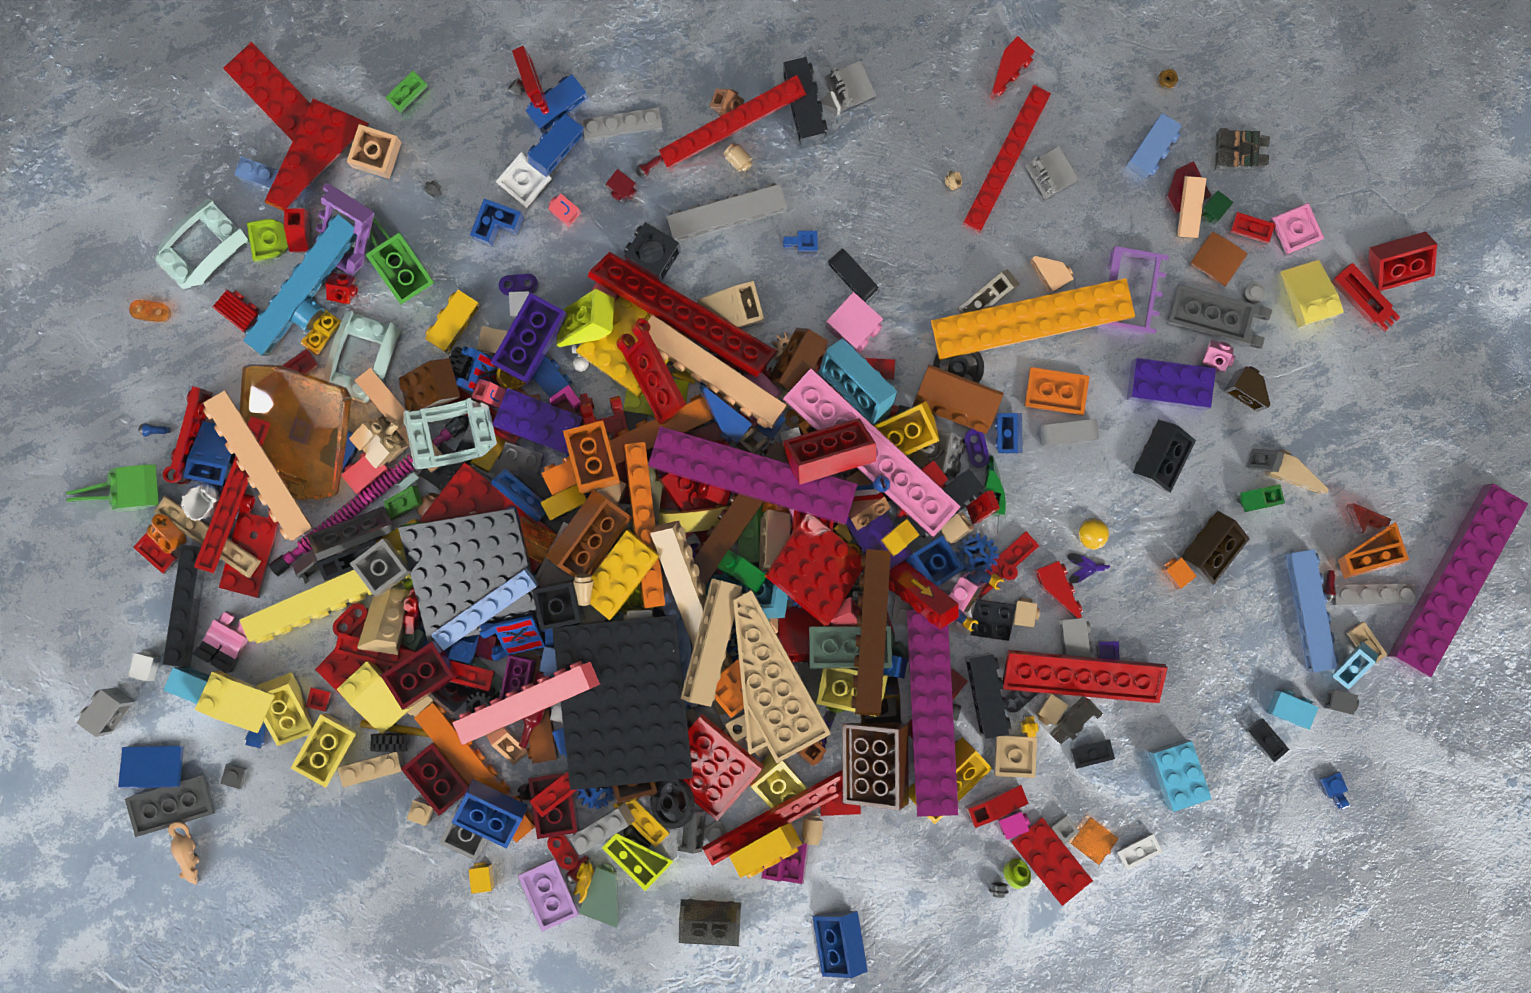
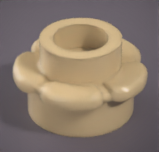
M949 171L948 176L945 177L946 186L950 187L951 190L961 187V174L958 171Z

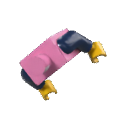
M977 569L962 575L949 595L959 603V618L956 621L969 631H974L971 629V625L973 623L978 625V622L966 616L986 583H989L998 590L1000 587L997 583L1000 581L1004 582V580L997 574L990 575Z

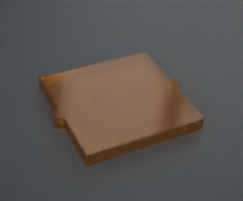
M1090 817L1084 826L1079 828L1080 832L1070 844L1100 865L1107 854H1111L1110 850L1118 841V838Z

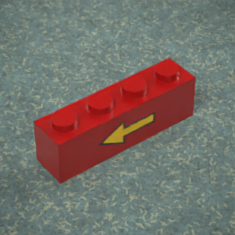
M902 561L890 569L889 590L900 596L904 602H907L917 613L927 618L931 624H934L941 630L959 618V603L906 561Z

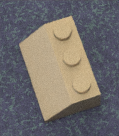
M390 588L381 596H373L358 649L398 655L405 633L403 617L405 613H408L404 609V601L409 596L410 591Z

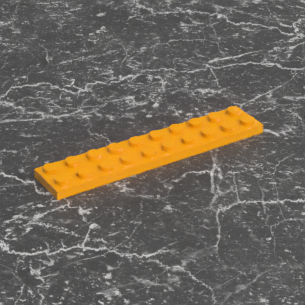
M1127 278L935 319L931 320V326L939 360L1127 320L1134 318L1135 312Z

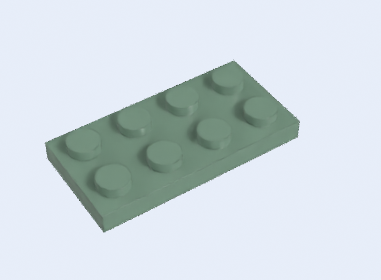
M886 626L884 668H892L891 626ZM809 627L810 669L858 668L854 667V657L859 653V647H855L856 635H860V627Z

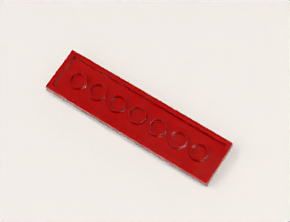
M1008 650L1002 681L1003 689L1160 703L1168 667L1166 664Z

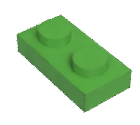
M412 71L385 98L401 113L428 85Z
M410 486L384 501L390 520H395L423 505L417 486Z

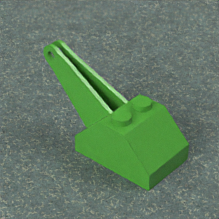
M373 217V221L388 240L381 244L371 226L370 237L375 248L368 252L366 256L400 305L434 284V281L403 235L399 232L390 238L376 218Z
M156 464L113 468L109 470L107 482L66 492V495H79L110 489L111 493L109 496L67 498L66 502L109 501V504L112 505V510L139 511L159 505Z

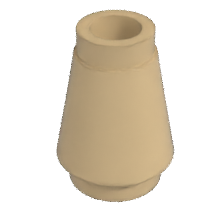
M590 574L575 575V580H573L578 605H590L594 582Z

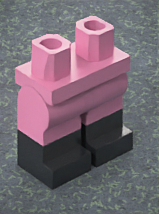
M228 611L223 612L219 619L213 620L206 636L199 647H196L193 655L210 663V665L224 673L233 671L248 642L241 623L239 622L237 628L231 625L236 616Z

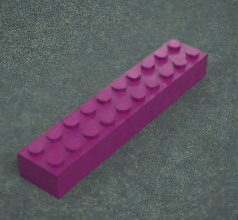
M661 426L648 464L649 468L843 525L847 522L857 487L855 483L831 476L799 485L792 473L790 464Z
M1494 483L1482 486L1390 650L1389 658L1420 676L1432 677L1528 505L1527 502Z
M908 610L907 625L917 817L959 815L949 627L947 625L940 630L922 614L917 613L915 610Z

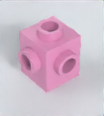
M1210 340L1203 356L1202 364L1209 366V368H1216L1217 372L1220 370L1225 372L1227 367H1231L1236 356L1233 355L1234 348L1226 342L1221 341L1219 343Z

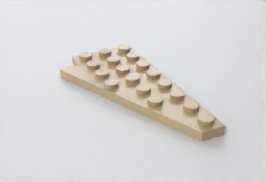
M751 589L733 599L748 752L752 754L767 746L776 763L829 736L831 732Z

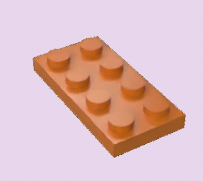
M739 659L721 673L715 690V699L731 718L744 708Z

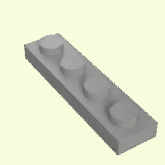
M659 107L582 119V126L584 127V139L587 141L661 129L662 122Z
M1415 584L1334 585L1336 597L1333 600V605L1416 603Z

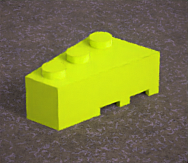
M617 833L601 847L644 891L674 862Z

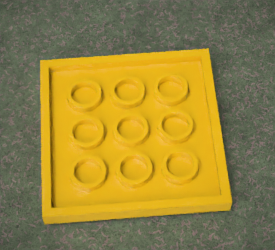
M620 296L614 303L612 332L600 340L582 343L576 352L639 398L643 392L623 353L618 349L616 342L623 334L628 333L633 336L636 343L638 338L633 334L631 326L639 318L648 321L652 315ZM676 330L678 333H680V334L683 335L684 337L688 338V336H686L685 334H683V333H681L680 331Z

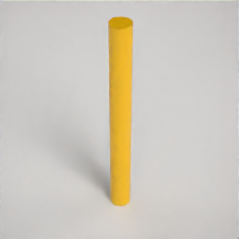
M361 720V728L377 730L366 720ZM393 725L387 730L388 732L430 738L422 728Z

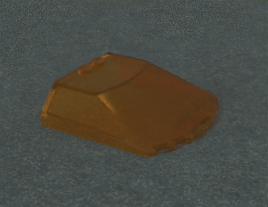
M249 364L243 366L239 412L247 424L251 416L271 423L262 448L293 497L301 500H321L337 495L344 462L352 399L347 388L280 365Z

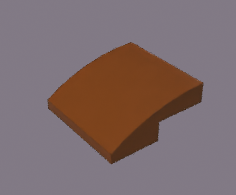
M1212 231L1190 264L1193 268L1207 274L1209 279L1226 287L1248 254L1234 243Z

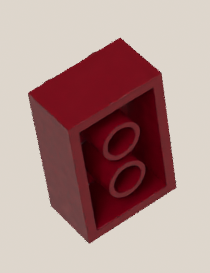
M435 641L429 643L380 676L400 708L405 710L458 677L459 674L444 650Z
M434 742L401 768L402 772L438 816L459 801L469 787Z
M568 770L529 777L531 798ZM574 793L543 817L540 816L532 805L537 839L578 833L580 830Z

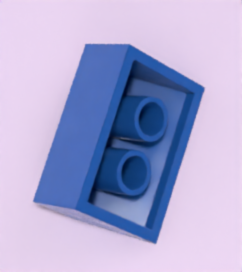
M472 779L451 823L507 849L524 817L528 805Z
M838 911L812 916L822 977L854 978L868 972L858 911Z

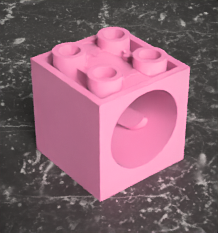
M853 292L826 321L825 328L838 340L843 338L853 346L855 351L861 352L868 345V338L870 336L874 338L881 331L883 318Z

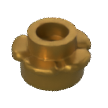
M1167 69L1159 74V83L1162 87L1172 88L1178 81L1177 73L1172 69Z

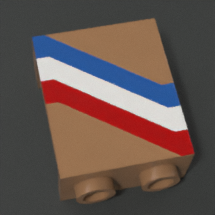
M860 470L845 479V481L857 484L848 515L857 531L891 509L885 496L874 488L873 482L867 480L865 474Z

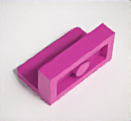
M569 385L549 398L551 405L555 407L567 399L575 412L580 409L581 401Z

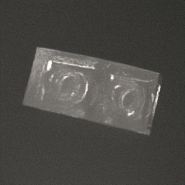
M964 513L972 524L969 514ZM990 515L980 523L972 524L975 529L968 534L976 535L979 533V535L998 536L999 516Z

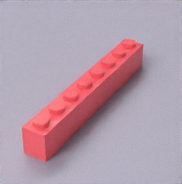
M582 661L574 663L570 665L571 670L566 671L565 668L554 672L555 677L551 679L548 675L537 680L539 684L535 686L533 683L521 687L522 692L520 693L517 690L505 694L507 698L504 700L499 697L490 701L491 706L487 707L486 704L474 708L475 713L473 714L468 711L459 715L460 719L453 722L461 744H466L600 685L591 662L582 664Z

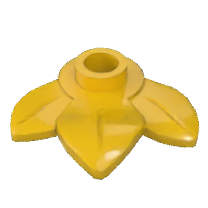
M582 863L577 873L579 881L576 883L573 895L580 893L578 903H582L587 896V891L594 874L591 863Z

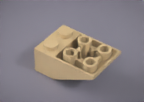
M754 281L736 285L697 300L699 305L740 329L764 323V316Z

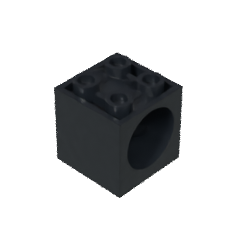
M645 222L643 226L639 225L634 233L636 237L633 242H629L625 247L624 257L628 263L662 282L681 252L680 243ZM651 241L661 243L664 255L659 261L645 263L640 260L639 249L643 244Z

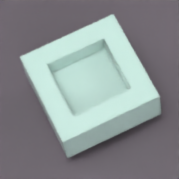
M413 470L399 481L398 485L402 490L415 486L419 483L417 479L420 475L416 470Z

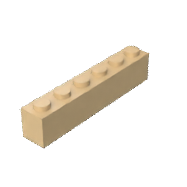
M716 579L711 580L681 699L711 707L712 701H714L716 696L715 690L717 682L721 677V667L726 657V648L731 638V628L735 620L733 599L742 595V586Z

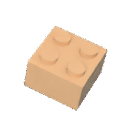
M359 124L347 163L352 168L390 179L402 142L395 135Z

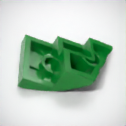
M989 455L983 491L993 490L1000 509L992 515L1000 517L1005 515V492L995 458Z

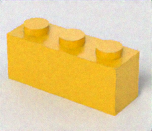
M457 290L456 293L453 292L448 298L446 308L441 309L438 313V320L434 326L431 325L427 329L425 339L449 354L481 305L460 290Z

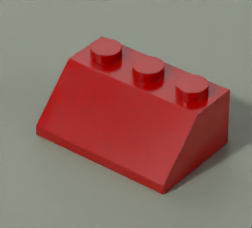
M1425 231L1369 247L1368 264L1376 288L1379 291H1384L1435 276L1437 243Z

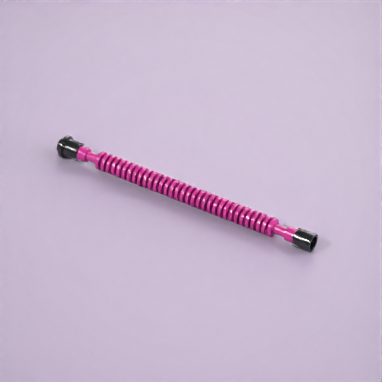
M462 415L454 417L440 431V435L431 441L437 447L445 440L448 441L464 430L466 431V426L469 423ZM408 454L407 458L404 457L402 459L404 463L400 460L398 462L399 465L395 464V468H390V470L386 471L387 474L384 473L382 475L383 478L380 476L378 480L376 479L374 483L366 487L367 490H362V493L360 492L358 496L356 495L354 499L347 502L346 506L343 505L342 509L340 508L337 510L338 512H334V515L329 516L330 519L327 518L317 528L315 527L313 531H310L309 534L358 515V512L360 513L362 509L369 506L370 502L373 503L374 499L377 500L378 496L380 497L382 493L387 492L386 489L389 490L390 486L393 487L394 483L397 484L398 480L401 481L403 479L402 476L406 477V473L410 474V470H415L412 465V456ZM309 534L297 542L298 547L293 551H288L268 564L275 575L278 577L291 567L290 565L297 560L296 558L303 552L307 554L309 550H312L307 538Z

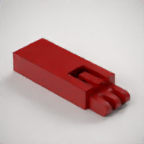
M524 45L512 50L528 97L535 108H539L543 114L549 113L547 100L532 58Z
M1354 263L1349 264L1331 280L1333 285L1370 324L1376 323L1382 331L1386 332L1389 329L1388 326L1391 327L1394 321L1400 319V316L1392 309L1393 305ZM1370 298L1380 307L1379 309L1375 307V304L1370 306L1367 303Z

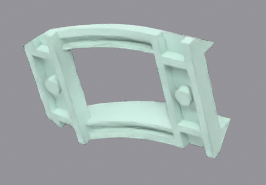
M207 198L180 220L161 241L155 262L182 289L191 288L190 286L196 285L202 286L211 273L235 253L237 248L244 243L246 244L248 239L242 230L238 229L213 203V200ZM200 219L222 243L193 271L171 246L191 225Z
M353 310L345 312L332 343L324 372L328 392L364 404L371 401L355 382L356 378L335 372L346 337L349 334L381 344L373 371L383 382L396 347V341L402 331L391 322L388 325L354 314Z
M471 398L453 404L425 408L418 411H404V425H406L412 453V465L416 470L445 466L482 457L497 444L489 406L481 402L477 403L471 400ZM468 414L475 448L434 456L428 422Z

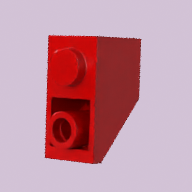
M287 208L284 211V231L290 253H306L310 248V213L304 208Z

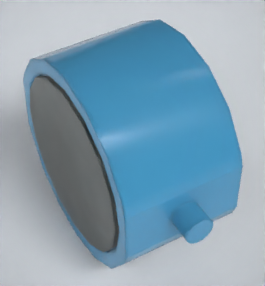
M308 298L295 310L292 322L298 325L301 330L309 332L313 328L314 322L324 313V308L317 304L315 300Z

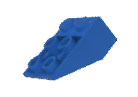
M202 422L188 455L183 478L225 486L236 454H231L225 446L227 440L224 435L220 437L216 432L214 426L217 424Z

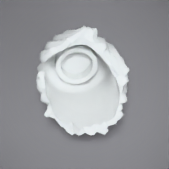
M198 483L181 496V506L186 517H190L191 520L200 521L203 518L207 519L208 516L211 517L215 512L220 499L219 491L211 484Z

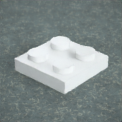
M521 152L496 180V183L527 208L552 178L549 175L545 177L529 165L528 157Z

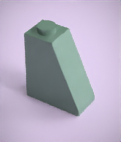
M598 864L579 914L617 928L620 920L617 871L613 870L614 867L609 864Z

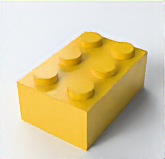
M789 823L733 853L729 858L739 877L742 878L747 875L749 879L763 872V866L767 869L782 861L780 857L785 859L798 852L797 847L801 846L802 842L792 824Z

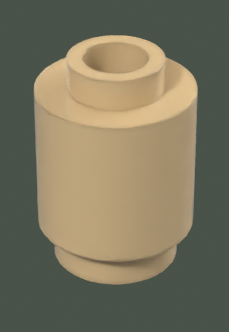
M732 143L723 153L726 156V160L738 172L742 170L746 172L753 164L751 162L752 157L740 145Z
M808 814V818L803 819L802 838H804V844L819 845L820 840H822L824 820L820 819L819 815Z

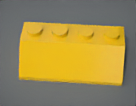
M926 401L873 425L905 456L939 441L935 419Z
M963 737L955 742L958 802L992 770L991 766ZM913 783L909 787V798L916 805V786ZM943 816L927 817L936 824Z

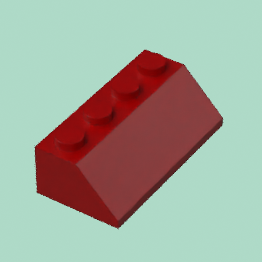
M860 418L783 441L792 473L799 485L876 462V442Z

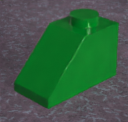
M1281 484L1240 493V501L1244 512L1285 504Z
M729 550L717 566L729 578L752 589L756 593L766 579L764 572Z

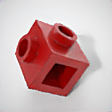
M331 273L326 282V300L350 304L353 297H356L358 294V285H356L355 277Z

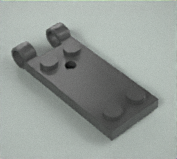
M1179 284L1168 323L1243 343L1252 348L1262 349L1265 338L1250 334L1249 331L1253 316L1261 320H1270L1272 309ZM1228 316H1232L1234 318L1233 323H1229L1227 321Z

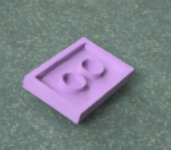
M555 858L518 875L541 931H545L579 915L577 906Z

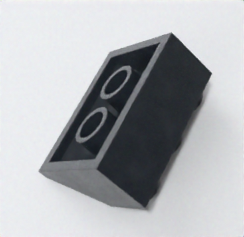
M1158 419L1138 462L1135 464L1133 473L1140 479L1171 493L1196 440L1178 425Z

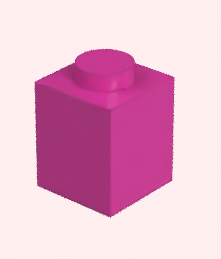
M1019 809L997 819L1002 833L1007 840L1029 831L1027 826L1030 824L1029 818L1026 813L1023 814Z

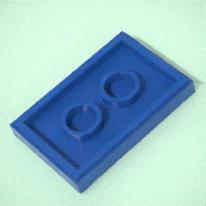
M122 747L118 787H180L184 747Z

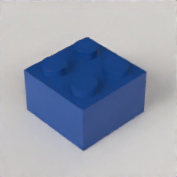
M943 535L905 560L937 587L965 569Z

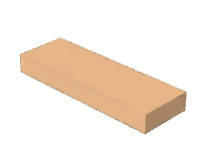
M1185 176L1177 236L1198 238L1206 178Z

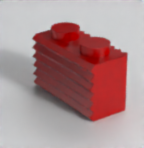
M226 289L212 308L242 332L246 333L258 321L257 317L260 314L258 313L260 309L252 302L247 304L243 301L245 297L237 290L232 292Z

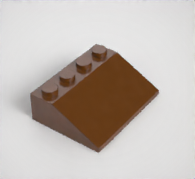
M890 722L843 723V803L892 810H901L909 804L908 724Z

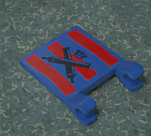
M464 346L462 354L474 359L466 380L455 377L457 386L474 392L479 379L500 386L496 378L498 368L490 363L493 357L474 348Z
M532 615L495 624L483 623L480 625L482 630L480 635L482 638H487L496 633L502 645L492 648L493 653L491 657L494 661H499L507 655L546 646Z

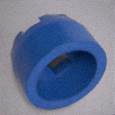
M878 476L875 478L873 486L877 491L885 492L890 488V480L886 476ZM882 478H883L884 484H885V486H886V488H884V489H883L882 484H881V481H880V479H882Z

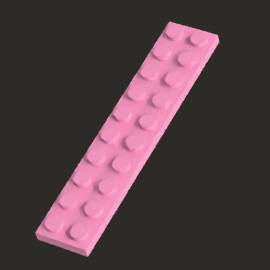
M812 369L783 398L787 404L817 431L860 418L876 442V462L857 468L872 482L881 475L888 477L890 488L884 493L932 537L938 533L961 507ZM883 478L880 479L883 489L886 488Z

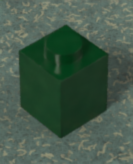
M1218 190L1203 206L1201 217L1205 222L1214 225L1234 202Z

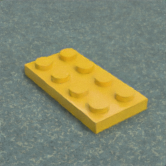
M626 530L591 577L594 582L590 605L607 619L612 620L661 555L630 530Z

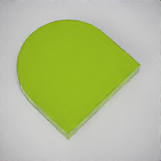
M274 219L246 222L254 262L278 258L288 250L284 224Z

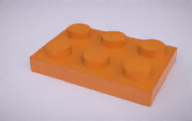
M1030 367L1024 407L1083 416L1090 376Z

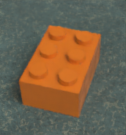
M603 420L563 431L580 494L620 484Z

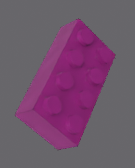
M514 654L508 655L500 694L502 700L507 698L505 694L515 690L520 693L522 692L521 687L532 683L535 659Z

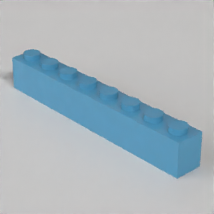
M337 214V216H333L330 219L328 228L325 232H321L318 235L316 244L313 248L311 247L306 251L304 260L301 264L299 263L294 267L292 276L282 283L280 292L270 299L268 308L258 315L256 324L246 331V337L243 341L260 355L269 356L292 326V316L295 310L304 300L313 298L357 239V234L353 233L355 224L346 217Z

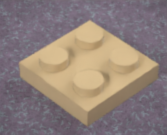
M1007 735L996 737L994 775L1036 778L1037 737Z

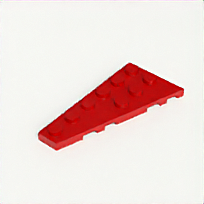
M313 98L267 194L265 203L285 211L301 195V192L308 185H311L315 178L354 141L359 124L368 127L369 123Z

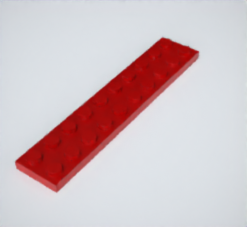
M608 252L588 273L590 279L755 377L759 376L776 355L777 350L611 252Z

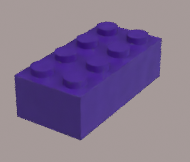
M529 293L490 363L529 385L566 320L567 313L542 298Z
M1136 358L1131 362L1127 400L1197 410L1210 409L1216 368Z
M507 388L493 426L556 452L569 455L563 431L581 426L583 417Z
M886 512L858 531L851 519L847 518L846 526L864 555L866 549L889 551L881 539L893 530L895 526ZM908 546L895 556L891 554L890 569L912 555Z

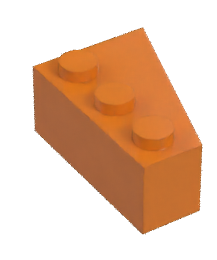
M1394 522L1338 559L1344 579L1400 565L1409 560L1397 523Z

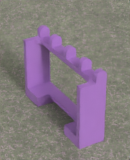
M326 183L323 186V190L327 193L321 197V203L326 206V209L320 210L318 215L323 219V224H317L316 230L320 233L325 232L329 226L328 222L332 218L333 208L355 221L353 233L357 234L354 254L351 256L346 252L336 266L348 275L353 276L364 264L374 211Z
M1114 246L1110 253L1108 265L1110 275L1108 282L1118 279L1121 256L1155 262L1145 325L1142 327L1113 322L1099 325L1098 327L1143 335L1147 333L1156 334L1157 329L1150 328L1151 317H1158L1160 313L1153 311L1155 297H1162L1163 295L1162 292L1156 291L1158 277H1166V273L1159 272L1161 260L1168 261L1169 256Z

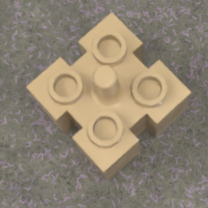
M384 415L376 418L374 421L370 420L362 423L349 438L359 451L363 450L367 454L365 457L375 469L383 466L386 462L390 463L397 460L409 447L399 433L395 432L399 424L396 421L390 424Z

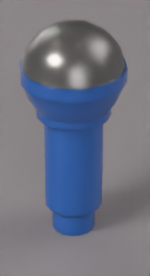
M143 423L139 426L138 432L141 436L147 437L152 434L170 433V427L152 426Z

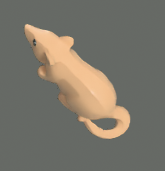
M181 821L173 822L168 827V833L173 837L171 842L172 855L182 870L179 877L185 878L188 882L196 885L198 882V870L195 866L200 860L197 855H194L195 843L185 823ZM182 828L186 836L177 833L175 829Z

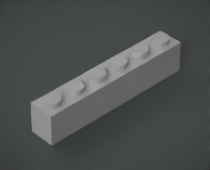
M770 183L765 185L764 189L757 190V188L747 190L746 194L739 196L738 194H731L725 200L719 201V199L709 201L707 205L700 206V204L690 206L689 210L672 211L670 215L666 216L672 238L676 241H682L787 211V204L781 184Z

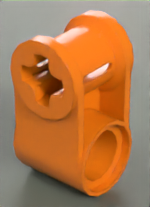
M157 514L152 518V524L148 526L147 534L160 546L162 551L171 553L186 543L185 534L166 515Z

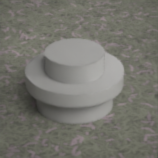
M1252 283L1245 289V297L1252 303L1260 302L1265 296V289L1259 283Z

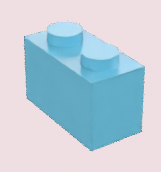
M1362 641L1335 669L1332 677L1349 690L1376 663L1379 654Z
M1285 689L1282 692L1275 691L1267 713L1310 730L1319 708L1312 705L1314 701L1302 697L1301 700L1295 698V693Z

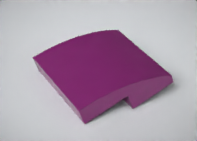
M802 842V845L797 847L798 852L785 859L780 857L782 861L767 869L763 866L764 871L761 878L804 884L809 844Z

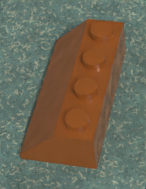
M928 365L912 406L926 401L932 414L987 434L1004 393Z
M593 490L545 557L574 578L578 574L591 575L632 517Z

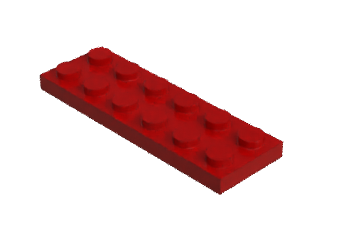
M250 42L223 69L293 141L310 102Z

